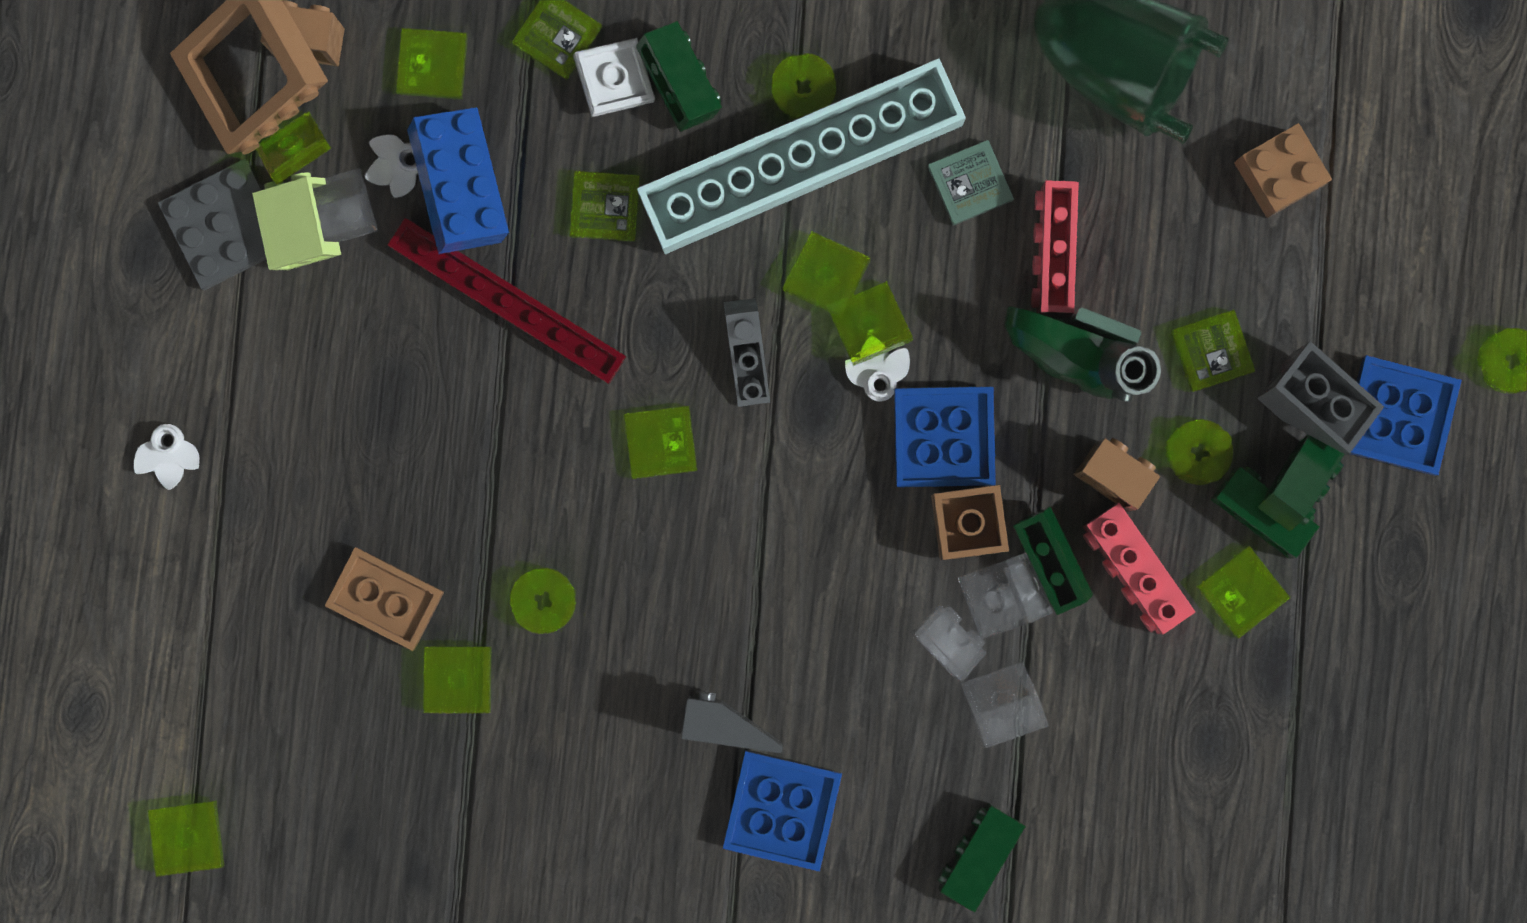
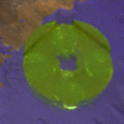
M809 53L792 55L785 58L774 71L772 77V96L778 108L789 117L795 119L802 118L830 106L835 98L836 80L833 70L824 59L817 55ZM806 79L810 80L809 87L812 91L810 93H798V86L795 83L798 80L800 82H804Z
M1521 328L1504 329L1488 337L1479 351L1478 363L1485 376L1483 377L1485 382L1494 390L1505 394L1527 391V330ZM1515 353L1518 355L1520 366L1510 369L1508 368L1509 362L1505 360V357Z
M1203 419L1193 420L1182 424L1172 432L1166 444V459L1177 478L1185 483L1205 485L1222 478L1231 466L1233 460L1232 439L1228 432L1212 421ZM1199 443L1203 444L1204 450L1208 451L1207 457H1202L1200 462L1196 461V455L1191 453L1192 447H1198Z
M550 568L533 569L522 575L515 582L511 590L510 604L516 621L530 632L538 634L555 632L568 624L573 617L577 604L576 590L570 580L557 570ZM546 591L550 594L549 600L552 601L551 607L545 606L543 610H539L537 608L538 602L534 600L537 594L543 595Z

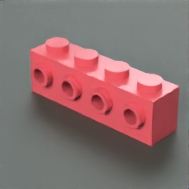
M1046 180L1041 187V191H1036L1035 210H1040V223L1034 224L1033 240L1034 243H1039V256H1033L1032 274L1038 275L1037 288H1032L1031 307L1037 308V314L1046 317L1069 318L1074 314L1079 182Z
M1120 503L1112 505L1082 526L1087 532L1083 535L1085 541L1093 551L1099 549L1106 559L1102 562L1104 568L1112 578L1117 576L1124 585L1121 589L1122 594L1131 605L1135 603L1143 612L1140 619L1151 633L1156 631L1157 634L1164 635L1196 612Z

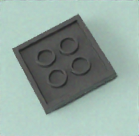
M246 159L158 202L200 288L204 291L266 260L252 194L263 189Z

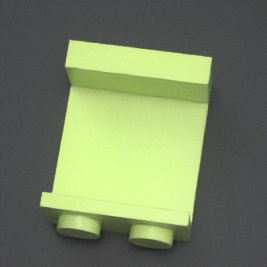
M299 173L291 176L292 181L269 182L264 184V190L252 193L269 270H290L341 255L339 242H324L313 188L326 185L325 178L311 177V173Z

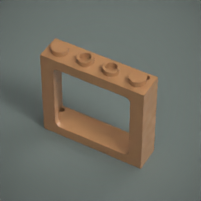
M226 0L170 53L227 154L241 152L244 155L256 150L260 146L258 143L260 140L276 133L279 130L278 125L283 120L295 116L299 112L298 107L316 98L319 95L318 90L328 82L282 0ZM251 14L287 77V84L240 125L203 57Z

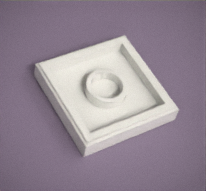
M637 38L574 53V60L592 117L654 102L655 97L645 64L636 49L638 44Z

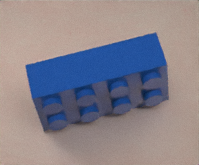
M478 108L414 117L407 131L438 254L501 243L509 234V229Z

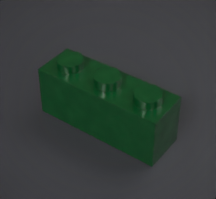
M678 21L644 34L636 45V49L679 132L713 119L722 108L720 95L707 79L705 66L700 59H697L693 52L691 40L687 32L682 30Z
M1306 434L1297 443L1259 503L1258 508L1288 531L1292 530L1299 523L1302 525L1307 524L1316 512V509L1313 508L1314 503L1320 502L1330 489L1327 482L1329 479L1333 480L1342 470L1344 465L1340 461L1345 454Z
M1247 466L1244 469L1241 467L1234 468L1210 500L1288 559L1297 558L1320 528L1319 525L1313 522L1315 516L1313 515L1305 525L1299 523L1292 530H1286L1258 508L1259 503L1269 489L1260 482L1262 477Z
M1049 506L1018 521L1014 525L1016 533L1056 615L1087 603L1093 596V593L1051 507Z
M990 803L987 804L985 809L981 806L978 808L971 820L974 828L968 837L965 835L961 837L954 849V853L958 855L951 866L946 864L937 878V881L940 883L938 889L941 893L974 913L1026 827L1023 823Z

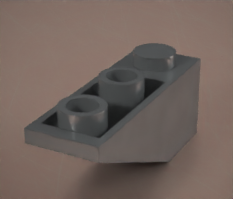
M756 298L724 302L738 407L770 403Z

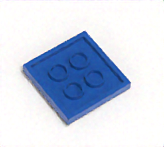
M1367 355L1363 356L1357 383L1380 402L1384 408L1350 454L1433 476L1439 475L1462 380Z
M993 387L894 389L896 487L996 485Z
M745 750L723 849L820 872L842 773Z

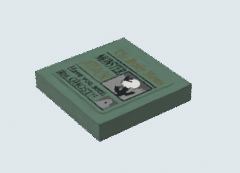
M989 140L928 165V169L953 226L1014 200Z
M1082 307L1074 312L1068 321V325L1107 339L1133 345L1138 343L1142 333L1140 332L1141 330Z

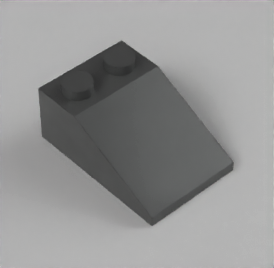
M1311 341L1291 353L1257 398L1282 421L1345 455L1351 453L1384 408L1380 402Z
M696 691L695 696L687 698L682 739L782 753L783 743L724 701L715 699L716 693Z

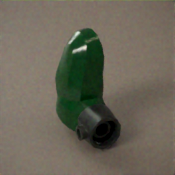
M1011 306L1007 307L1004 327L1012 344L1031 358L1050 376L1075 384L1088 394L1106 399L1116 398L1131 403L1134 395L1148 393L1156 386L1160 379V361L1152 350L1107 339L1031 311Z

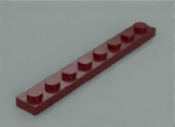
M404 218L388 243V246L607 384L611 383L627 358L624 354L461 252L454 251L438 254L434 236Z

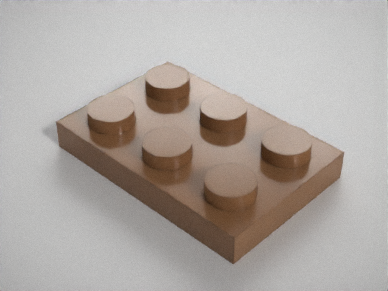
M355 547L325 606L415 651L444 591Z

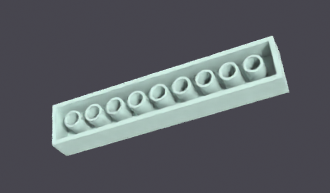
M936 59L639 187L637 190L664 254H667L963 126L966 117L940 59Z

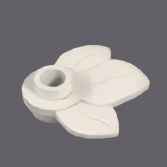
M382 135L369 141V144L379 158L369 167L365 178L376 185H390L394 198L408 194L414 188L418 175L416 163L414 165L406 164V158L409 155H413L411 143L404 144L395 135Z
M870 337L862 348L860 359L845 361L847 377L853 384L863 387L870 399L878 402L886 401L893 396L897 382L908 373L910 364L907 348H901L889 354L888 350L879 340ZM876 380H883L885 382L886 388L884 391H877L874 388Z
M163 424L152 432L150 441L138 448L134 458V471L136 474L155 471V475L166 489L171 490L181 481L184 469L195 470L199 468V453L193 444L184 440V435L178 427L171 424ZM170 434L173 437V443L171 446L166 447L163 439L166 435Z

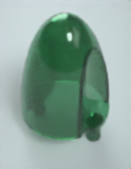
M1043 0L1034 16L1035 36L1044 55L1062 78L1076 91L1107 114L1137 130L1144 136H1150L1159 131L1179 141L1181 144L1187 141L1192 132L1193 125L1168 114V112L1174 108L1195 69L1202 49L1219 58L1229 42V37L1222 36L1208 29V19L1200 14H1192L1157 0Z

